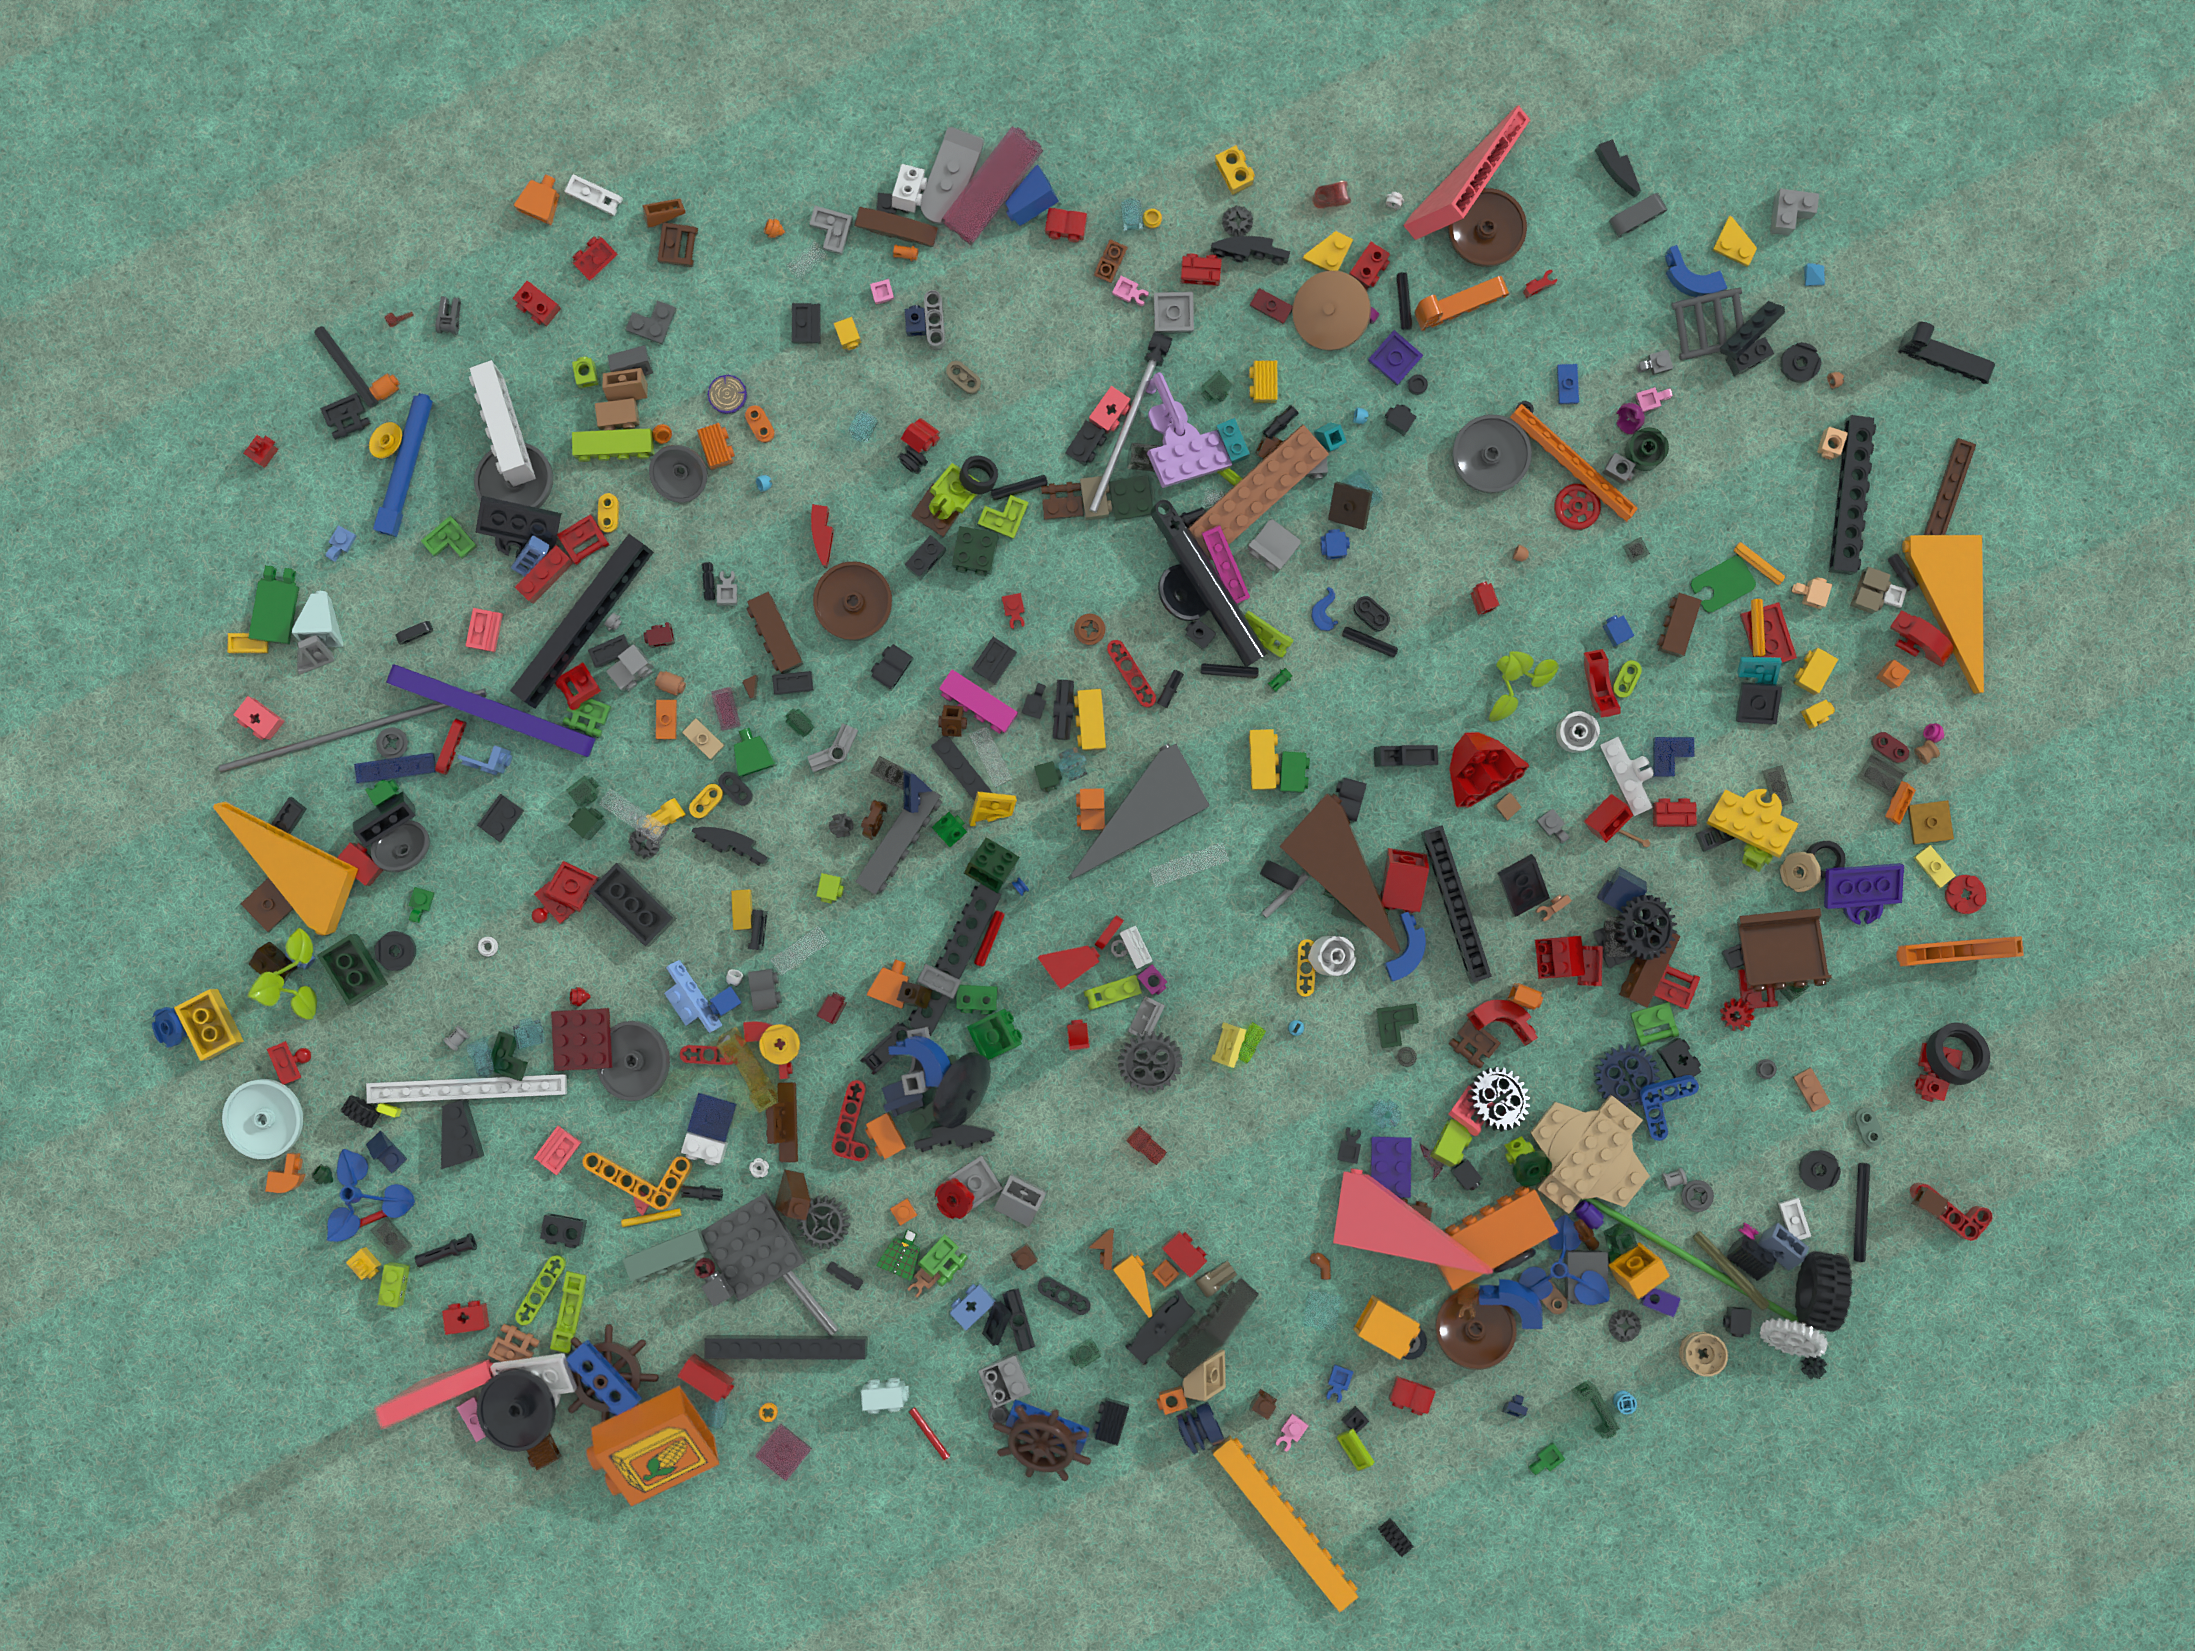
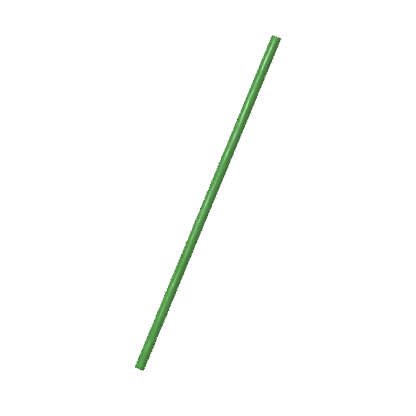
M1581 1198L1582 1201L1586 1200L1592 1203L1599 1211L1749 1297L1724 1273L1595 1198ZM1766 1299L1770 1303L1767 1307L1768 1309L1788 1319L1790 1322L1797 1321L1799 1323L1796 1315Z

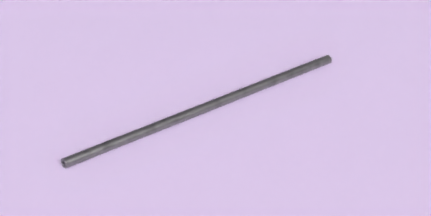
M485 688L471 692L482 697L487 696ZM435 702L219 765V771L223 773L450 706Z

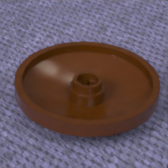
M1484 188L1466 216L1448 225L1449 239L1456 253L1468 263L1480 267H1494L1512 259L1522 247L1527 233V220L1520 204L1508 193L1493 188Z
M843 562L827 570L819 579L814 590L813 606L820 624L830 634L844 640H863L876 634L886 624L892 610V593L884 576L874 567L862 562Z
M1465 1289L1449 1297L1442 1305L1435 1324L1436 1338L1443 1353L1458 1366L1470 1370H1485L1498 1365L1509 1355L1516 1340V1322L1509 1306L1480 1305L1479 1289Z

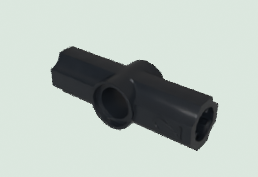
M1057 680L1056 700H1054L1053 739L1070 740L1071 719H1073L1074 702H1072L1074 681Z
M1019 1288L1003 1292L1005 1306L1012 1313L1009 1321L1018 1351H1025L1035 1347ZM1021 1315L1024 1318V1322L1019 1325L1014 1323V1316Z

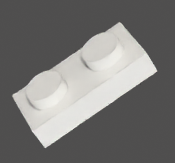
M1796 1197L1778 1203L1786 1229L1799 1240L1811 1237L1799 1198Z

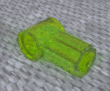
M1251 1022L1247 1028L1245 1039L1239 1051L1238 1059L1246 1064L1254 1055L1255 1048L1266 1030L1254 1022Z

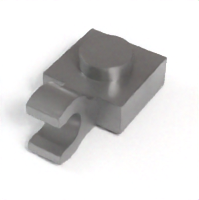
M1668 350L1649 354L1647 356L1648 360L1639 362V365H1636L1638 373L1652 370L1653 375L1673 369Z
M1553 808L1537 820L1548 836L1554 833L1561 843L1570 838L1561 829L1565 823Z

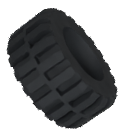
M1818 1251L1810 1252L1800 1266L1801 1269L1798 1273V1281L1796 1282V1316L1798 1317V1322L1800 1324L1804 1323L1806 1327L1835 1332L1844 1324L1851 1303L1852 1271L1850 1264L1841 1255Z

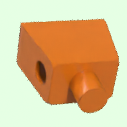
M545 174L541 184L533 180L529 181L514 204L516 210L552 225L559 200V194L556 190L552 189L556 180Z
M895 959L891 970L883 967L869 989L867 996L903 1009L905 1003L898 1001L897 997L902 982H909L910 977L902 974L906 963Z

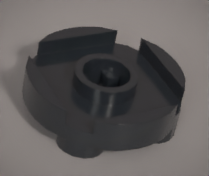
M1797 343L1790 346L1782 354L1780 361L1781 372L1793 382H1808L1818 374L1821 368V357L1819 358L1817 349L1811 344ZM1802 358L1805 366L1799 367L1796 360Z
M391 931L384 934L375 946L377 961L384 968L391 971L407 968L413 963L416 956V945L412 937L400 931ZM395 945L400 949V953L396 957L394 953H391V949H394Z
M1813 1150L1801 1159L1799 1177L1808 1187L1815 1190H1824L1838 1182L1841 1170L1837 1162L1838 1160L1833 1154L1823 1150ZM1821 1164L1823 1165L1824 1173L1817 1175L1815 1168Z

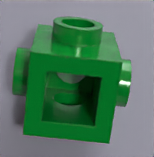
M950 812L941 817L932 826V829L950 848L967 833L963 827L965 824L958 815L954 817Z

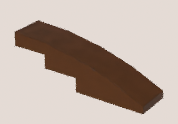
M864 207L858 208L854 224L856 227L885 237H895L929 247L934 246L938 227Z

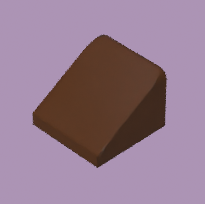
M757 675L749 677L742 682L751 700H755L757 695Z

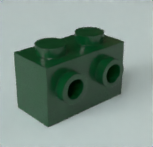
M583 807L575 811L572 815L573 820L568 826L582 838L591 840L606 822L602 819L604 815L597 809Z

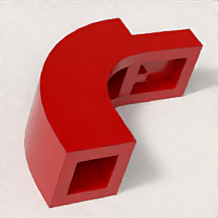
M1901 610L1890 626V629L1919 645L1925 652V658L1942 668L1954 652L1951 641L1940 630L1920 617L1917 619Z
M1604 650L1584 652L1585 675L1595 712H1599L1601 718L1621 714V707L1612 691L1609 677V660Z
M1487 1001L1467 1014V1017L1478 1031L1491 1022H1502L1512 1028L1524 1046L1538 1038L1534 1028L1526 1022L1532 1016L1524 1008L1511 1001Z
M762 1021L743 1022L745 1042L760 1041L763 1033L773 1024ZM779 1038L777 1039L778 1042L775 1043V1047L783 1050L785 1041L783 1042ZM792 1062L779 1064V1078H790V1074H793Z

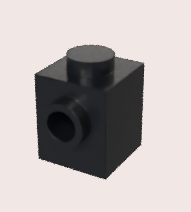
M1397 404L1394 409L1390 407L1384 417L1387 418L1385 422L1387 426L1405 436L1417 416L1411 413V409L1407 406Z
M1199 619L1195 623L1191 621L1185 629L1187 632L1185 637L1203 651L1216 636V633Z
M1727 1306V1315L1723 1317V1327L1726 1328L1727 1332L1732 1333L1731 1336L1744 1337V1334H1750L1752 1310L1743 1307Z

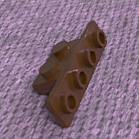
M780 1082L777 1084L778 1103L766 1104L767 1144L779 1143L780 1162H798L796 1083Z

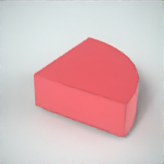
M640 1190L642 1196L645 1197L648 1195ZM633 1196L637 1211L644 1215L649 1205Z

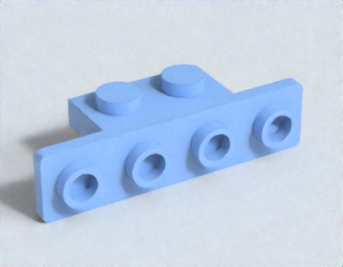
M678 960L668 965L666 969L676 984L664 994L685 1026L699 1018L709 1033L720 1028L722 1023L718 1016L712 1013L708 1001L704 998L681 961Z

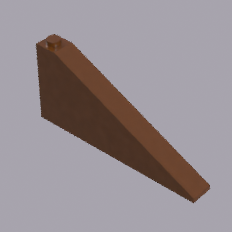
M1327 793L1279 847L1398 954L1401 948L1345 809L1340 804L1342 800L1334 793L1332 795Z

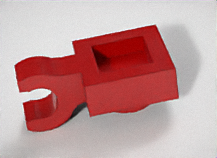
M1552 270L1546 271L1542 279L1538 281L1534 279L1526 284V288L1523 291L1526 299L1544 290V288L1556 284L1557 278L1550 281L1547 277L1552 274Z

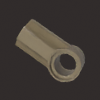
M1226 1260L1211 1272H1206L1205 1276L1201 1279L1197 1278L1195 1282L1205 1297L1208 1298L1215 1294L1223 1284L1234 1278L1237 1273L1228 1260Z

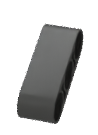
M1655 193L1613 216L1609 222L1618 238H1620L1623 233L1633 231L1641 223L1645 224L1653 220L1659 213L1662 215L1668 209L1659 193Z

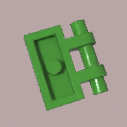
M589 698L581 703L580 707L576 710H571L568 707L566 711L574 714L572 719L564 717L562 724L569 726V729L574 731L576 729L583 731L590 737L596 736L600 738L602 730L597 729L596 724L598 722L605 725L611 706ZM581 716L590 719L588 725L579 722Z
M944 1234L920 1260L918 1265L931 1277L938 1272L941 1277L938 1279L937 1284L943 1287L953 1279V1275L957 1270L963 1268L964 1262L968 1257L964 1253L958 1257L955 1252L959 1247ZM950 1260L952 1265L946 1269L943 1265Z

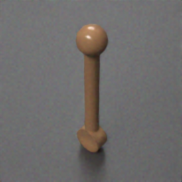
M1621 829L1618 831L1619 833L1637 842L1642 843L1644 847L1650 846V841L1647 839L1642 840Z

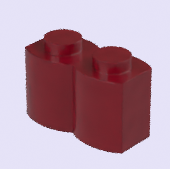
M837 992L828 994L816 1016L831 1024H836L847 1005V1002L844 1001L846 997Z

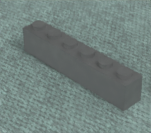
M935 791L918 793L921 800L918 812L910 813L905 809L902 810L855 881L856 883L875 895L884 892L888 885L886 880L889 876L893 877L899 869L896 865L900 859L905 860L910 852L908 847L911 843L915 844L921 835L918 832L922 826L924 828L927 827L932 819L929 817L933 810L937 811L941 806L942 801L940 799L942 796Z

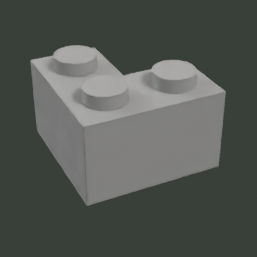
M1780 189L1774 196L1770 233L1789 236L1795 230L1797 218L1812 219L1817 213L1819 194Z
M633 644L618 656L620 661L606 672L620 690L631 691L637 686L636 682L641 678L646 679L653 673L652 669L655 667L642 650Z

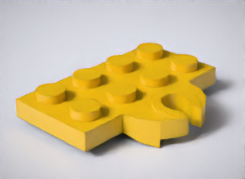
M1725 789L1708 818L1707 824L1773 856L1781 858L1798 828V823L1781 816L1782 804L1779 797L1774 793L1771 797V802L1764 803L1761 801V798L1765 797L1767 789H1755L1744 798Z

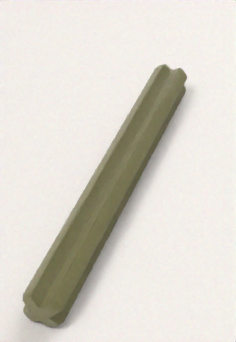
M1698 1231L1693 1236V1239L1761 1310H1765L1770 1305L1763 1295L1701 1231Z

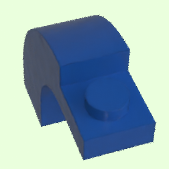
M1678 245L1672 246L1667 250L1665 260L1671 268L1666 272V275L1673 286L1682 293L1691 297H1698L1727 289L1721 270L1708 275L1694 274L1686 267Z
M1409 912L1399 915L1407 935L1406 949L1399 957L1384 963L1391 982L1399 980L1414 971L1424 955L1426 945L1424 929L1421 927L1415 930L1414 926L1417 924L1413 914L1409 915Z
M913 1036L905 1038V1041H897L896 1045L889 1047V1055H911L921 1062L925 1072L926 1087L939 1086L942 1078L951 1067L950 1061L943 1049L926 1037Z
M1499 1279V1285H1480V1305H1506L1512 1307L1521 1316L1522 1329H1543L1542 1305L1537 1295L1530 1288L1516 1281Z

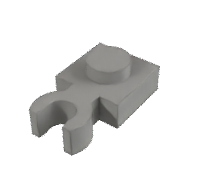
M721 571L720 580L723 584H717V605H737L738 587L737 584H732L735 581V574L731 571V577L725 579L724 573Z

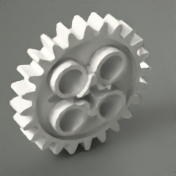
M1778 1318V1321L1771 1319V1321L1766 1320V1322H1763L1760 1330V1338L1764 1339L1763 1342L1769 1343L1768 1346H1775V1350L1781 1349L1782 1353H1790L1792 1356L1797 1354L1799 1357L1801 1355L1809 1358V1355L1816 1358V1355L1821 1357L1822 1354H1825L1828 1344L1827 1338H1824V1334H1819V1330H1812L1813 1327H1806L1804 1323L1800 1324L1797 1321L1790 1322L1788 1319L1786 1321Z

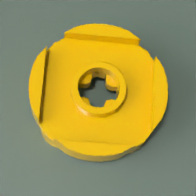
M784 1024L773 1025L763 1033L759 1043L760 1051L768 1061L778 1065L786 1064L798 1055L800 1038L797 1032L790 1026ZM779 1038L781 1041H785L783 1050L775 1047V1043L778 1042L777 1039Z

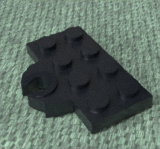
M482 496L475 533L495 537V545L498 552L501 551L509 556L511 549L509 545H517L519 547L516 551L517 558L532 536L549 545L548 549H553L556 545L562 513Z

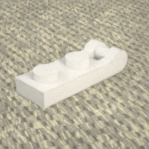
M574 174L565 189L566 194L612 216H615L616 208L623 200L619 195ZM607 198L611 200L609 205L604 204Z

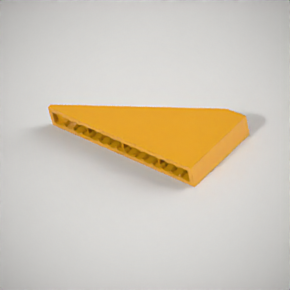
M1910 535L1902 543L1905 559L1943 634L1951 641L1954 647L1953 654L1973 693H1984L1982 535Z
M227 802L214 804V810L305 924L315 930V933L318 935L326 936L336 932L358 868Z

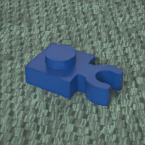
M1336 1364L1333 1365L1328 1384L1332 1385V1388L1326 1393L1327 1399H1330L1331 1394L1336 1393L1338 1395L1337 1403L1341 1402V1390H1348L1353 1370Z

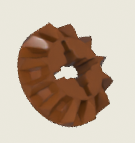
M1084 614L1075 623V636L1085 645H1094L1104 637L1105 624L1095 614ZM1092 621L1093 629H1096L1098 632H1091L1089 637H1087V631L1081 627H1088Z

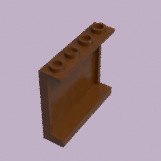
M1820 908L1739 916L1737 926L1748 990L1753 989L1754 992H1762L1766 988L1773 987L1774 990L1786 989V986L1803 988L1806 987V984L1824 986L1830 981L1832 975L1828 974L1819 920L1821 917Z

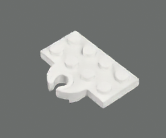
M564 1353L493 1363L490 1367L493 1376L511 1369H522L534 1373L551 1390L555 1406L559 1404L561 1394L574 1392L577 1389Z

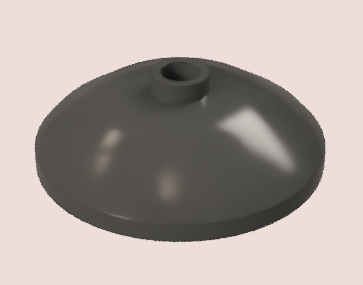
M683 445L663 447L653 456L649 465V477L653 487L661 496L673 502H688L697 498L707 484L708 474L704 461L694 450ZM679 467L684 468L685 472H680Z
M408 820L373 842L371 845V857L374 863L384 871L393 873L406 871L416 866L427 854L430 846L429 834L420 823Z

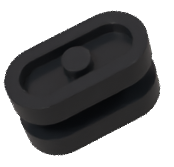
M1363 596L1354 604V614L1373 631L1380 632L1388 626L1390 622L1388 612L1372 598Z

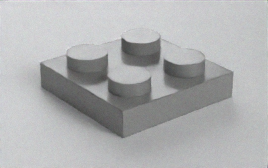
M1193 292L1154 293L1155 332H1194Z
M982 1155L948 1176L949 1180L952 1178L958 1179L959 1182L963 1183L973 1193L972 1209L1003 1189Z

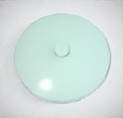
M256 1079L242 1084L228 1097L222 1114L223 1129L231 1145L240 1153L255 1159H270L285 1153L296 1143L303 1127V1112L299 1100L288 1087L274 1080Z

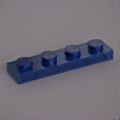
M434 753L354 764L357 784L437 773L435 771Z

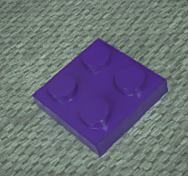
M1393 330L1370 356L1368 361L1398 386L1420 361L1423 354Z

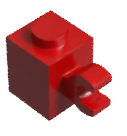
M256 435L243 454L266 468L279 449L274 446L276 442L266 435L264 438Z

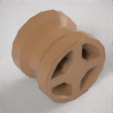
M1930 740L1925 741L1922 747L1918 746L1914 749L1917 757L1925 765L1930 763L1932 758L1940 756L1937 746Z

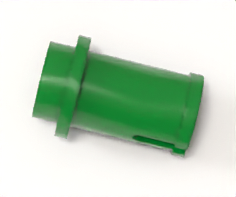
M1286 668L1280 669V673L1267 684L1277 692L1288 680L1291 681L1293 675Z

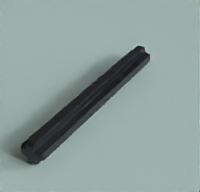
M325 327L316 328L314 334L367 406L370 408L375 407L379 401L373 396L367 384Z
M1868 1163L1858 1164L1853 1257L1856 1262L1866 1261L1870 1164Z

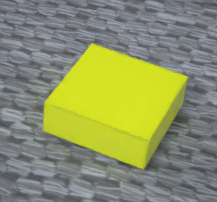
M387 1103L378 1104L376 1109L377 1112L394 1118L400 1117L402 1111L401 1108Z

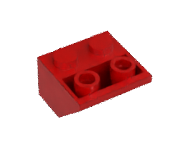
M1581 936L1535 940L1539 979L1585 975Z

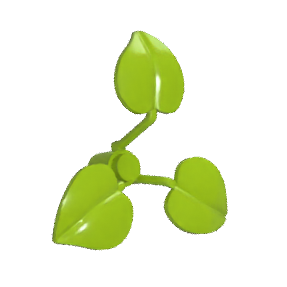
M1510 651L1509 656L1500 658L1496 666L1503 673L1502 678L1505 680L1509 695H1502L1496 701L1490 713L1489 721L1494 722L1505 719L1516 710L1518 699L1513 697L1514 693L1509 681H1514L1525 674L1532 678L1531 685L1533 687H1542L1555 676L1559 664L1553 659H1547L1536 666L1534 673H1529L1528 671L1534 663L1533 658L1529 654Z
M297 928L290 935L286 943L287 955L295 961L274 973L265 972L261 974L252 985L247 997L258 1001L264 1006H273L278 1002L280 992L294 994L295 996L290 1002L292 1010L299 1017L309 1020L313 1019L317 1008V996L314 990L308 986L300 987L298 992L282 988L284 986V979L280 976L283 972L298 965L299 962L307 964L312 958V941L303 929Z

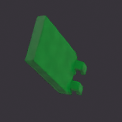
M265 565L264 579L261 578L257 585L248 638L250 640L290 645L299 587L294 583L296 571L284 568L283 581L275 580L277 569L273 566Z

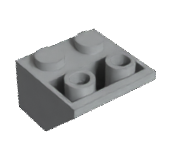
M1011 1173L994 1210L1029 1227L1047 1191Z
M1016 1352L978 1370L993 1408L1031 1393V1387Z

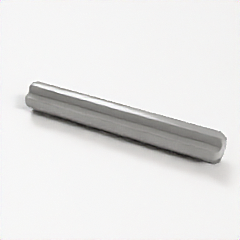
M790 1271L783 1275L784 1281L827 1334L832 1336L836 1333L838 1327L795 1274Z

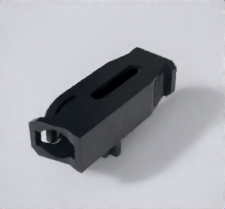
M1179 1289L1175 1290L1178 1300L1175 1296L1167 1299L1136 1332L1132 1343L1127 1342L1125 1344L1126 1349L1143 1365H1146L1148 1363L1147 1359L1160 1351L1195 1313V1309L1187 1303Z

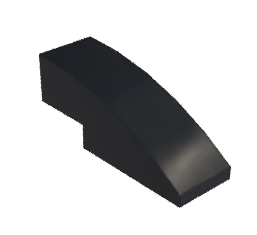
M1613 139L1598 144L1595 152L1606 172L1624 191L1633 197L1638 196L1641 188L1628 155L1619 156Z
M1438 745L1374 747L1375 767L1438 765Z

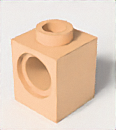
M1832 427L1826 428L1823 431L1817 453L1822 454V457L1832 460L1841 455L1848 433ZM1828 440L1835 444V449L1828 446Z

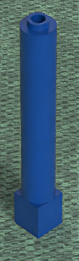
M419 393L418 396H413L382 507H379L373 530L378 533L394 537L398 535L403 518L401 513L433 404L430 396Z

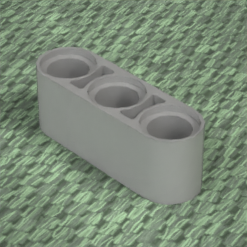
M930 290L924 296L927 340L932 349L940 350L945 346L946 342L943 303L940 293L936 290ZM931 298L938 299L935 305L929 304L928 301ZM933 317H938L940 319V321L937 324L930 323V320ZM934 336L942 338L939 343H933L931 340Z

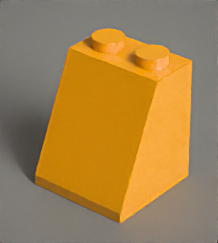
M1372 1295L1353 1330L1361 1338L1401 1360L1402 1356L1405 1357L1409 1352V1344L1412 1338L1415 1339L1419 1334L1420 1324L1413 1318Z

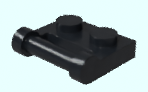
M752 909V915L754 916L751 941L748 943V949L763 950L768 911Z

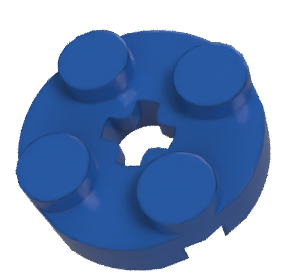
M164 1007L154 1012L153 1017H156L155 1022H152V1029L156 1039L160 1043L164 1042L167 1048L179 1045L182 1039L187 1036V1033L175 1009Z

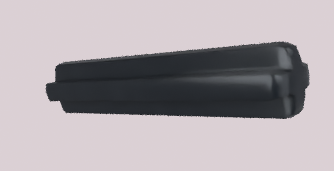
M1401 272L1396 276L1401 329L1410 330L1412 328L1408 275L1406 272Z
M1040 475L992 489L991 496L993 500L1002 499L1010 495L1040 488L1041 486H1047L1048 481L1045 475Z
M1345 627L1342 632V637L1392 658L1398 652L1397 647L1350 627Z
M1203 663L1201 664L1200 672L1204 675L1258 678L1259 669L1257 667Z

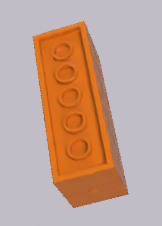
M1524 1186L1515 1189V1194L1510 1197L1507 1195L1500 1197L1496 1200L1497 1204L1492 1207L1490 1205L1482 1207L1479 1210V1214L1475 1216L1470 1214L1462 1219L1463 1223L1457 1226L1452 1224L1444 1229L1447 1235L1492 1269L1558 1233V1230L1535 1189ZM1436 1264L1447 1286L1453 1291L1484 1274Z

